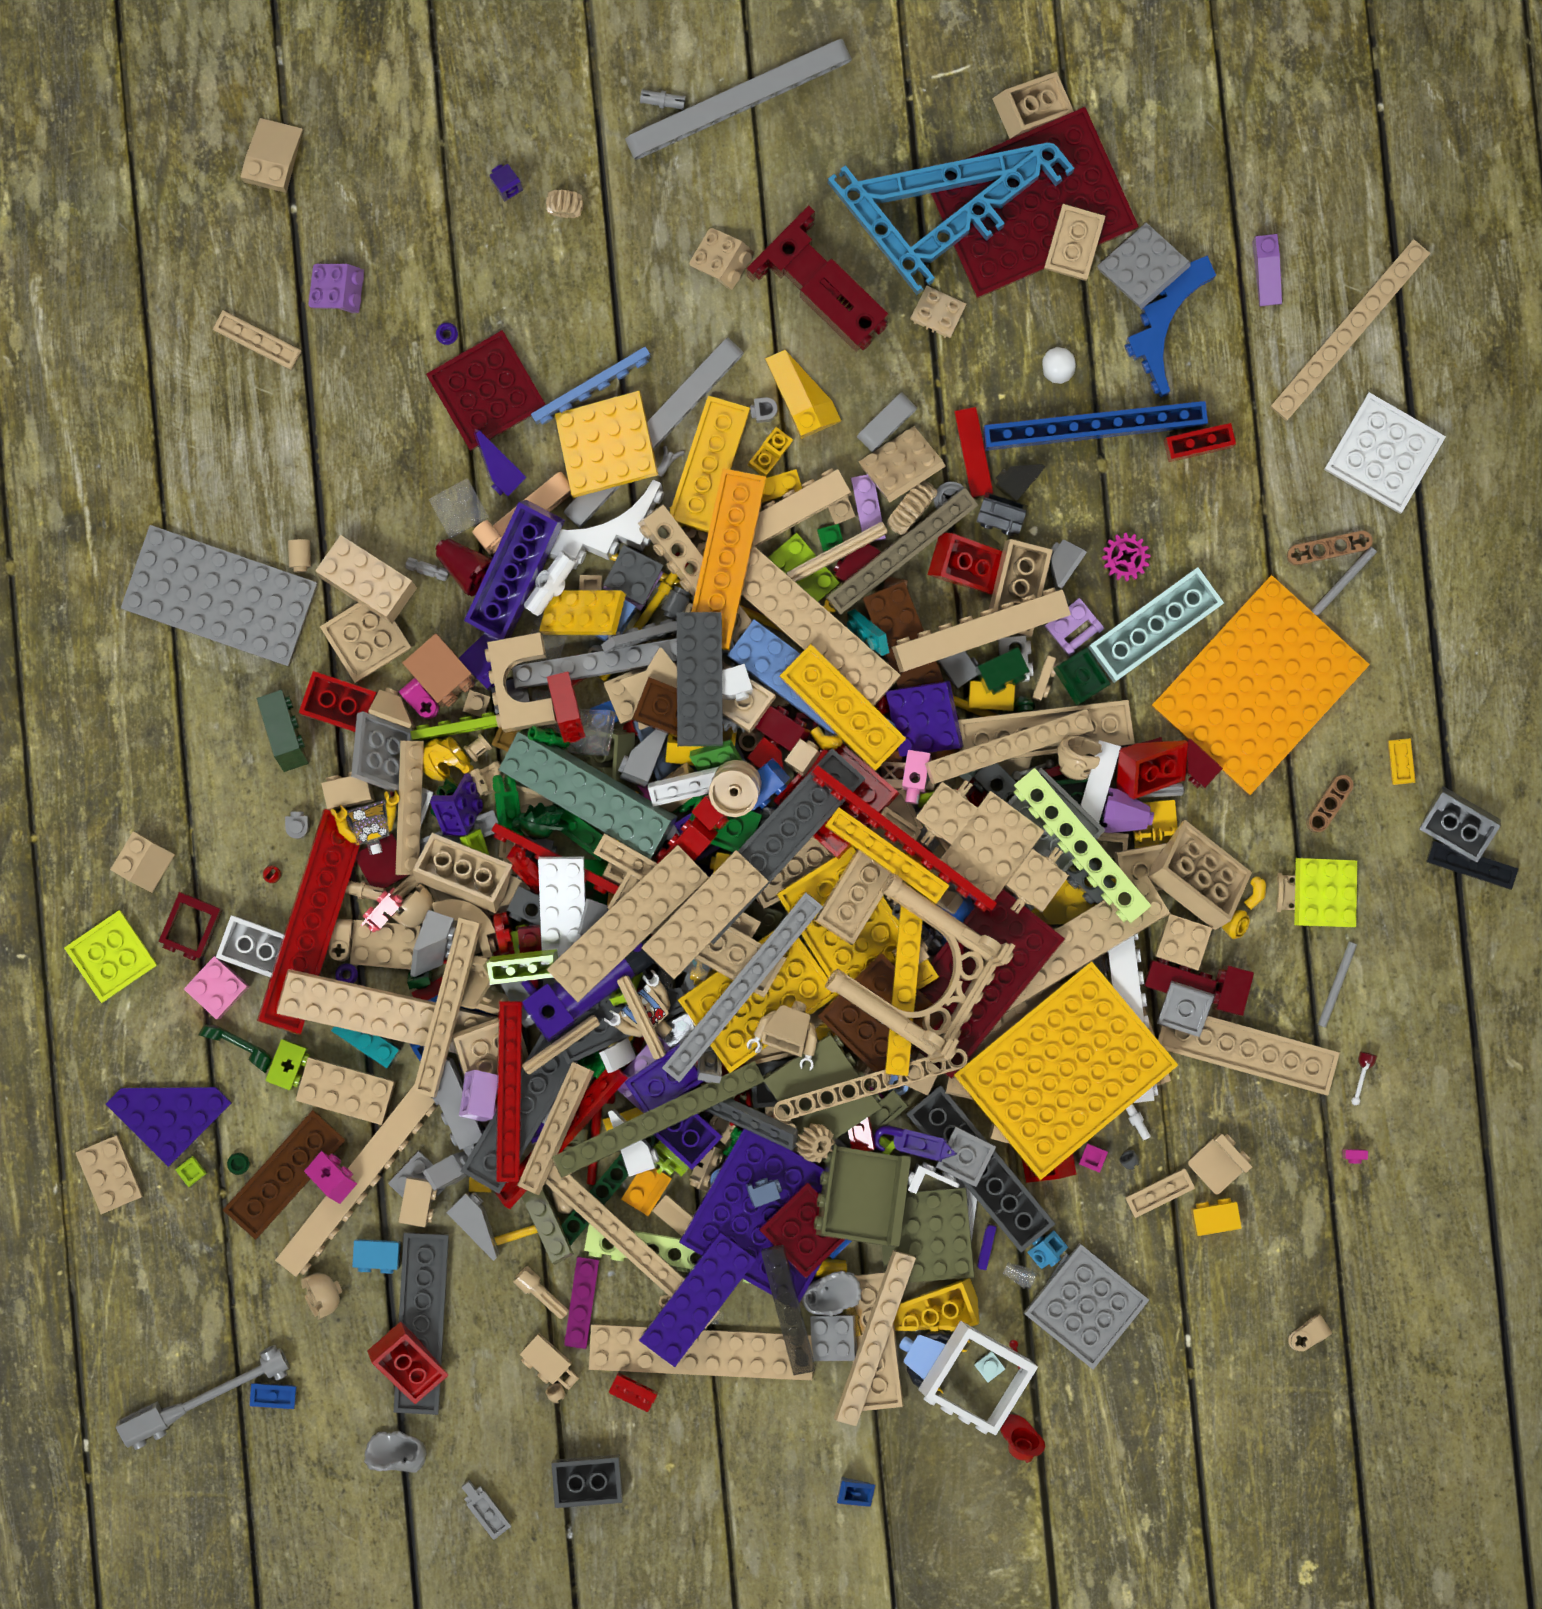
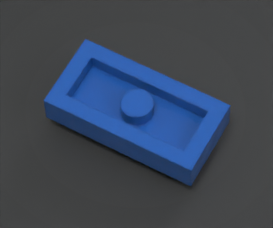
M252 1383L250 1406L295 1409L297 1386Z

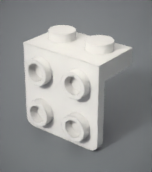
M923 1162L922 1165L916 1163L913 1172L909 1170L907 1190L916 1194L925 1174L956 1188L960 1184L956 1181L957 1177L945 1171L941 1175L935 1172L937 1168Z

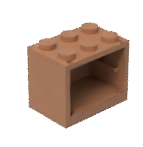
M434 634L402 662L432 698L443 708L445 706L451 707L458 700L457 695L462 691L468 692L475 685L473 681L476 680V677L463 665L437 634Z

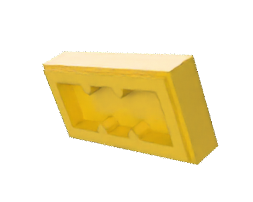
M1411 738L1387 741L1392 785L1415 783Z

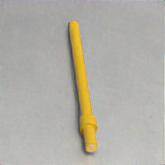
M670 572L666 580L660 583L657 587L659 590L633 628L637 627L638 630H641L646 625L665 595L668 596L670 590L673 589L671 587L678 578L677 574ZM611 674L600 675L599 678L606 682Z

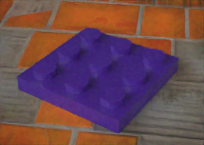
M950 681L892 689L886 692L892 722L895 724L896 729L906 738L898 747L900 757L907 756L908 750L929 753L963 747Z

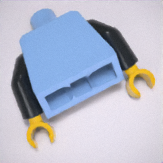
M936 1331L927 1332L924 1336L919 1334L915 1341L908 1337L902 1339L899 1348L908 1353L904 1363L907 1365V1372L912 1383L918 1388L952 1334ZM939 1387L937 1391L943 1394V1390Z

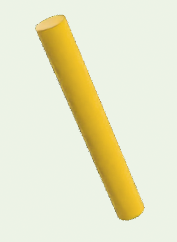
M535 1225L494 1238L496 1245H501L538 1232Z

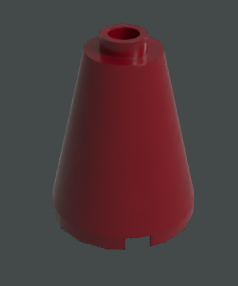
M452 539L441 540L435 548L436 557L462 591L468 596H475L492 558Z

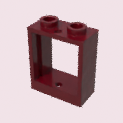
M179 892L158 942L164 944L162 948L175 953L176 949L184 952L183 956L193 961H196V958L203 959L223 909ZM182 903L211 915L197 951L168 939Z

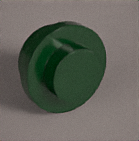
M234 1153L227 1161L228 1170L235 1175L244 1174L250 1166L248 1157L243 1153Z

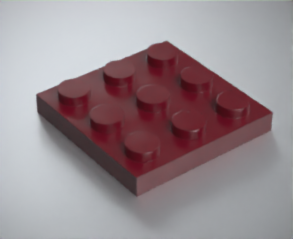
M808 1182L759 1228L763 1235L805 1278L845 1241L844 1239L816 1235L814 1220L819 1215V1207H817L819 1194Z

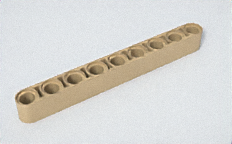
M957 1049L956 1053L962 1056V1063L954 1065L951 1059L941 1061V1068L938 1072L930 1070V1057L909 1062V1067L916 1066L919 1069V1076L917 1078L897 1076L898 1081L894 1085L887 1083V1074H885V1070L788 1098L775 1104L773 1114L776 1119L787 1121L958 1070L966 1065L968 1060L967 1054L962 1049ZM871 1078L876 1082L874 1091H867L865 1089L864 1082L866 1079ZM845 1085H851L854 1088L855 1093L853 1097L847 1098L843 1095L842 1089ZM825 1091L830 1092L833 1096V1101L830 1104H824L821 1101V1094ZM802 1098H808L811 1101V1108L808 1111H803L799 1107V1101ZM785 1104L789 1107L790 1113L787 1117H780L778 1115L777 1108L779 1105Z

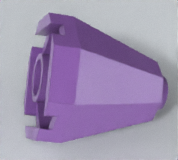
M1109 788L1108 794L1110 796L1105 800L1102 811L1103 820L1100 821V824L1105 825L1103 833L1147 829L1148 825H1152L1154 812H1150V806L1137 799L1133 800L1128 794L1118 789Z

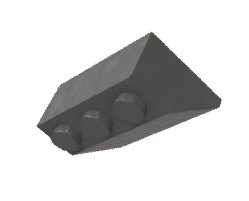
M1442 786L1430 805L1419 829L1478 863L1499 830L1501 819Z

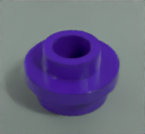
M443 323L436 330V338L443 345H451L458 338V330L451 323ZM445 331L451 332L449 338L443 337Z
M345 963L337 968L335 976L339 981L353 984L358 978V971L352 964ZM346 970L351 973L348 979L343 977V972Z

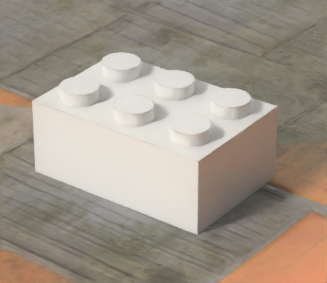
M231 916L216 958L271 977L284 934L245 919Z

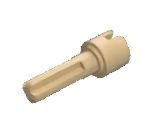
M528 1265L524 1267L516 1276V1279L513 1280V1283L525 1294L532 1293L559 1319H563L569 1312L568 1309L540 1283L541 1277Z

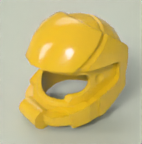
M448 737L445 740L435 738L429 741L423 748V771L431 779L445 781L446 778L450 777L449 766L459 768L464 774L474 770V767L470 764L469 757L452 737Z

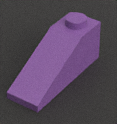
M1277 234L1255 236L1252 246L1259 306L1282 304Z

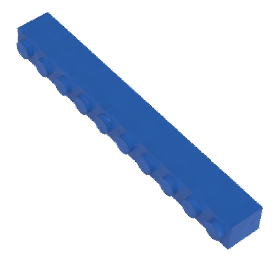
M1202 401L984 425L983 435L985 451L1199 428L1205 427L1208 424L1206 402Z

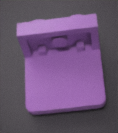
M315 264L312 270L309 307L341 309L350 313H359L364 269L350 264Z

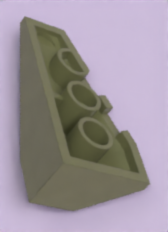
M584 729L586 737L583 738V756L587 758L588 764L626 786L627 781L620 779L622 772H619L618 769L624 755L629 756L630 752L634 749L635 733L621 730Z

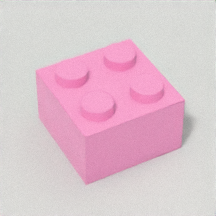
M214 956L184 990L215 1019H221L250 986L225 962Z

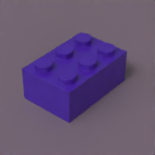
M699 1114L654 1134L691 1170L696 1167L723 1137Z

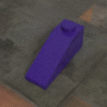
M476 430L474 435L489 479L494 483L491 487L500 496L503 493L509 496L525 480L526 476L483 433Z

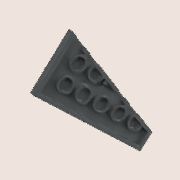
M681 988L666 989L671 1006L668 1010L670 1014L664 1020L685 1011L677 1000L684 995ZM607 996L574 1020L572 1026L555 1037L558 1040L592 1015H595L600 1022L598 1027L562 1051L568 1065L631 1036L624 1034L616 1027L604 1021V1018L609 1021L613 1019V1014L609 1012L610 1010L618 1014L627 1004L613 1006L609 1000L610 996ZM550 1008L543 1010L546 1018L554 1015V1011Z

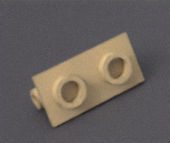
M714 1146L700 1161L704 1164L703 1167L696 1165L689 1179L691 1180L690 1185L697 1187V1189L708 1191L711 1186V1175L722 1163L723 1149Z

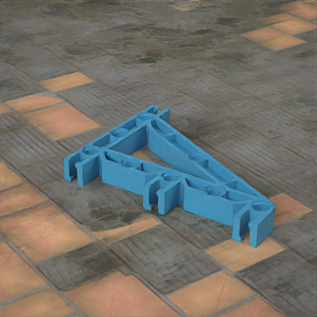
M1043 143L858 181L845 165L840 169L839 176L843 177L845 175L850 185L842 189L835 181L837 178L835 174L828 178V184L915 294L918 295L923 291L921 285H917L912 276L919 271L926 278L928 285L932 284L935 277L923 262L932 263L969 234L970 223L976 227L987 241L993 234L990 230L986 229L982 221L989 217L996 224L997 230H1001L1005 223L993 208L1001 209L1038 180L1040 168L1052 183L1057 186L1062 182V178L1060 175H1056L1052 166L1055 163H1059L1066 170L1067 176L1073 173L1074 167L1055 144ZM1049 151L1053 154L1054 158L1047 161L1042 157V153ZM953 171L957 178L951 181L947 180L945 173ZM1014 178L1019 182V186L1011 188L1008 186L1007 181ZM996 180L912 247L908 245L876 204ZM851 191H856L860 197L853 201L847 195ZM981 206L984 209V213L976 215L973 213L972 208ZM881 225L885 226L887 233L878 235L875 232V228ZM940 233H946L950 239L947 242H940L937 236ZM906 260H911L914 262L915 267L907 270L903 267L902 263Z

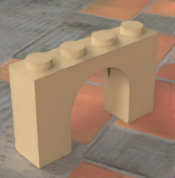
M535 633L487 642L488 649H485V656L487 662H491L492 670L489 671L490 683L495 685L496 692L492 693L494 705H498L499 714H496L498 728L502 727V730L506 733L532 728V726L539 727L558 723L552 698L533 702H519L509 696L506 688L507 676L514 666L522 662L546 658L542 634Z

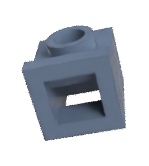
M768 1178L756 1181V1186L754 1187L750 1183L746 1184L748 1194L755 1208L780 1199L779 1193L782 1192L778 1179L768 1181Z

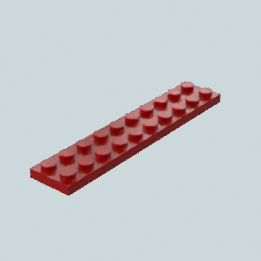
M324 809L257 1018L258 1022L298 1035L302 1032L305 1020L277 1014L276 1011L287 971L290 969L312 975H320L361 844L360 840H357L356 843H351L339 833L335 821L336 818L327 809ZM360 822V825L357 824L359 831L362 830L361 826H366L364 825L365 822ZM349 824V828H350L351 831H352V830H353L352 825Z

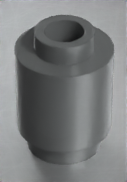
M674 586L661 608L665 611L663 615L676 620L677 612L685 611L690 601L689 596L691 593Z

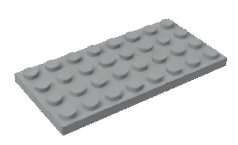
M150 525L121 609L289 667L318 583Z

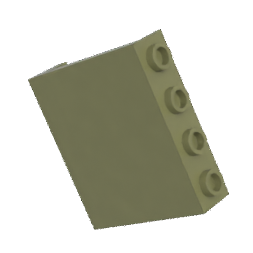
M829 1031L827 1036L816 1044L815 1054L811 1058L814 1064L811 1071L810 1061H804L802 1069L800 1067L801 1060L805 1058V1054H803L802 1057L796 1056L774 1072L770 1071L765 1074L763 1081L779 1102L865 1076V1073L857 1071L854 1066L857 1063L851 1053L846 1054L842 1049V1046H844L842 1040L837 1035L833 1036ZM866 1079L864 1082V1087L867 1091H871V1089L867 1085L869 1080ZM845 1085L842 1093L845 1097L851 1098L855 1090L851 1085ZM825 1091L821 1094L820 1098L824 1104H830L833 1101V1096L830 1092ZM877 1093L791 1119L800 1134L804 1132L803 1127L809 1128L811 1123L816 1125L822 1124L834 1134L832 1139L835 1140L881 1109L880 1101L882 1099ZM802 1098L799 1101L800 1109L808 1111L811 1108V1101L808 1098ZM781 1104L786 1114L789 1115V1107L785 1104Z
M833 1144L831 1146L833 1151L827 1153V1159L823 1158V1162L826 1163L825 1170L822 1171L820 1176L822 1192L819 1193L817 1198L819 1215L814 1220L816 1235L898 1247L900 1245L911 1157L844 1148Z

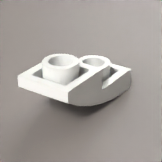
M628 1037L599 1052L608 1073L616 1071L636 1058Z

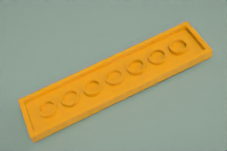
M723 468L691 612H722V649L730 650L767 478L765 476Z

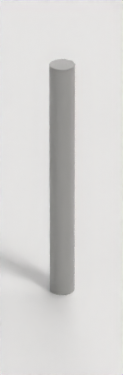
M1372 547L1367 549L1311 611L1318 617L1377 551Z
M1348 942L1319 1019V1026L1326 1028L1357 947L1355 943Z

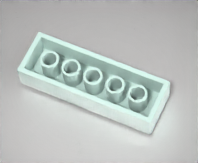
M1197 567L1100 637L1088 648L1113 683H1115L1215 611L1224 602Z

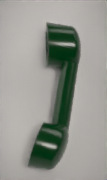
M206 1024L198 1034L199 1036L220 1041L222 1038L250 1052L251 1055L248 1060L264 1073L267 1072L272 1063L271 1056L264 1049L219 1026Z

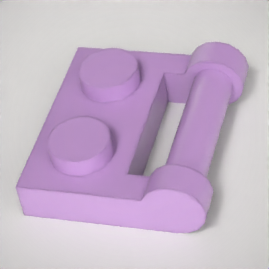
M1080 598L1069 606L1071 615L1045 625L1046 629L1069 657L1075 653V649L1095 633H1100L1104 630L1103 625ZM1088 620L1091 626L1070 643H1067L1064 638Z

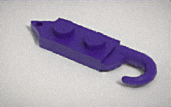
M890 1125L879 1127L873 1136L875 1147L880 1151H885V1148L880 1145V1137L883 1134H889L894 1136L895 1148L903 1153L942 1162V1159L957 1155L947 1144L948 1140Z

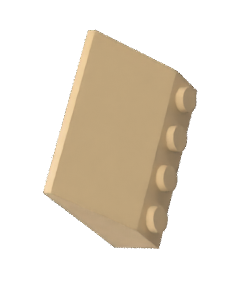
M1184 820L1154 862L1148 878L1216 930L1231 921L1252 872Z

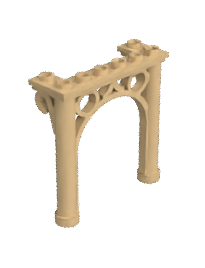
M894 874L885 884L882 893L937 929L950 945L953 955V973L946 991L936 1003L927 1009L919 1012H906L892 1006L838 968L828 978L825 988L831 992H837L928 1054V1057H930L929 1061L932 1063L952 1059L957 1052L956 1045L959 1042L957 1039L961 1034L960 1027L963 1022L966 1023L971 1017L973 1005L977 1004L983 997L984 993L982 990L985 985L990 984L993 980L995 968L1010 962L1014 955L1012 951L1015 945L1012 943L1000 944L989 936H981L903 882L902 878ZM958 942L970 949L971 952L961 955ZM967 957H972L976 962V968L971 975H966L962 970V961ZM959 978L965 981L972 980L964 994L961 988L963 981H959ZM952 1002L958 1003L951 1016L946 1008H942L943 1005L946 1007ZM940 1012L943 1015L944 1021L939 1030H934L930 1026L931 1013ZM922 1017V1026L924 1029H922L920 1026H918L908 1018Z

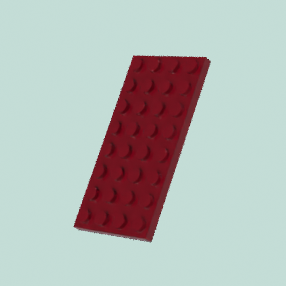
M1004 889L995 898L994 901L997 904L992 911L985 910L983 912L975 907L963 922L981 936H989L1000 944L1012 943L1015 945L1012 951L1014 953L1012 959L1008 964L995 968L993 980L990 984L985 985L982 990L984 993L983 997L977 1004L973 1005L971 1017L966 1023L963 1022L959 1029L961 1034L957 1039L959 1042L956 1048L962 1049L967 1054V1059L970 1058L1066 940L1025 906H1023L1019 914L1015 913V910H1011L1010 908H1012L1017 900ZM948 941L930 962L939 977L919 989L933 1004L946 991L953 973V955ZM958 942L961 955L971 952L970 949ZM967 957L962 961V970L966 975H971L976 968V962L972 957ZM959 978V981H963L961 988L964 994L972 980L965 981ZM952 1002L949 1006L945 1007L943 1005L942 1008H946L951 1016L958 1003ZM944 1018L933 1028L934 1030L940 1029ZM917 1046L914 1047L924 1057H928V1054ZM956 1053L951 1062L954 1065H960L963 1060L962 1056ZM940 1062L933 1063L939 1069L941 1068ZM960 1069L947 1072L945 1074L948 1075L951 1079H953L954 1074H956Z

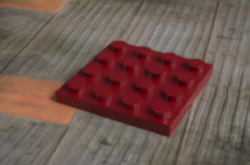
M503 330L426 373L470 451L478 447L474 435L476 430H479L491 440L528 419L533 412L546 405Z

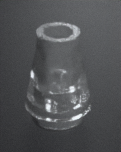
M1010 1262L1007 1263L1003 1272L1004 1275L1024 1289H1031L1038 1273L1033 1271V1268L1015 1265Z

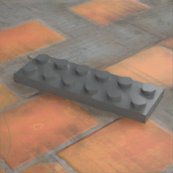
M677 612V747L723 746L722 612Z

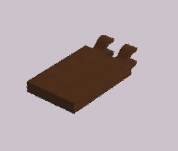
M648 677L632 720L677 737V688Z

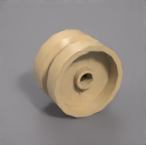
M732 760L725 762L718 767L710 784L709 798L711 804L718 812L725 816L739 817L746 815L754 808L761 792L762 781L759 772L753 765L745 761Z

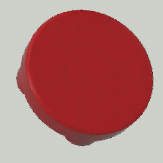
M507 912L495 913L493 920L501 955L515 954L513 942H511L512 928L511 925H508Z

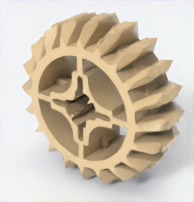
M924 480L913 487L890 515L887 525L895 533L897 532L900 535L907 533L937 496V490L934 486Z

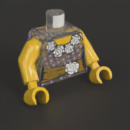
M387 791L384 792L386 804L385 800L348 811L340 805L341 810L339 813L331 809L332 815L336 818L335 821L339 833L349 842L356 845L367 843L370 855L383 852L379 839L389 836V832L393 829L397 803L400 799L397 791H394L395 795L389 798Z

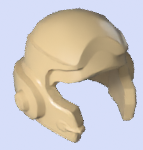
M1070 736L1063 739L1057 748L1060 771L1070 779L1084 780L1088 778L1091 769H1095L1099 765L1100 758L1096 755L1102 752V745L1089 738Z

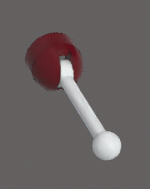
M1361 1051L1359 1053L1358 1063L1362 1067V1072L1355 1097L1351 1100L1353 1105L1360 1104L1359 1096L1366 1070L1375 1065L1376 1055Z

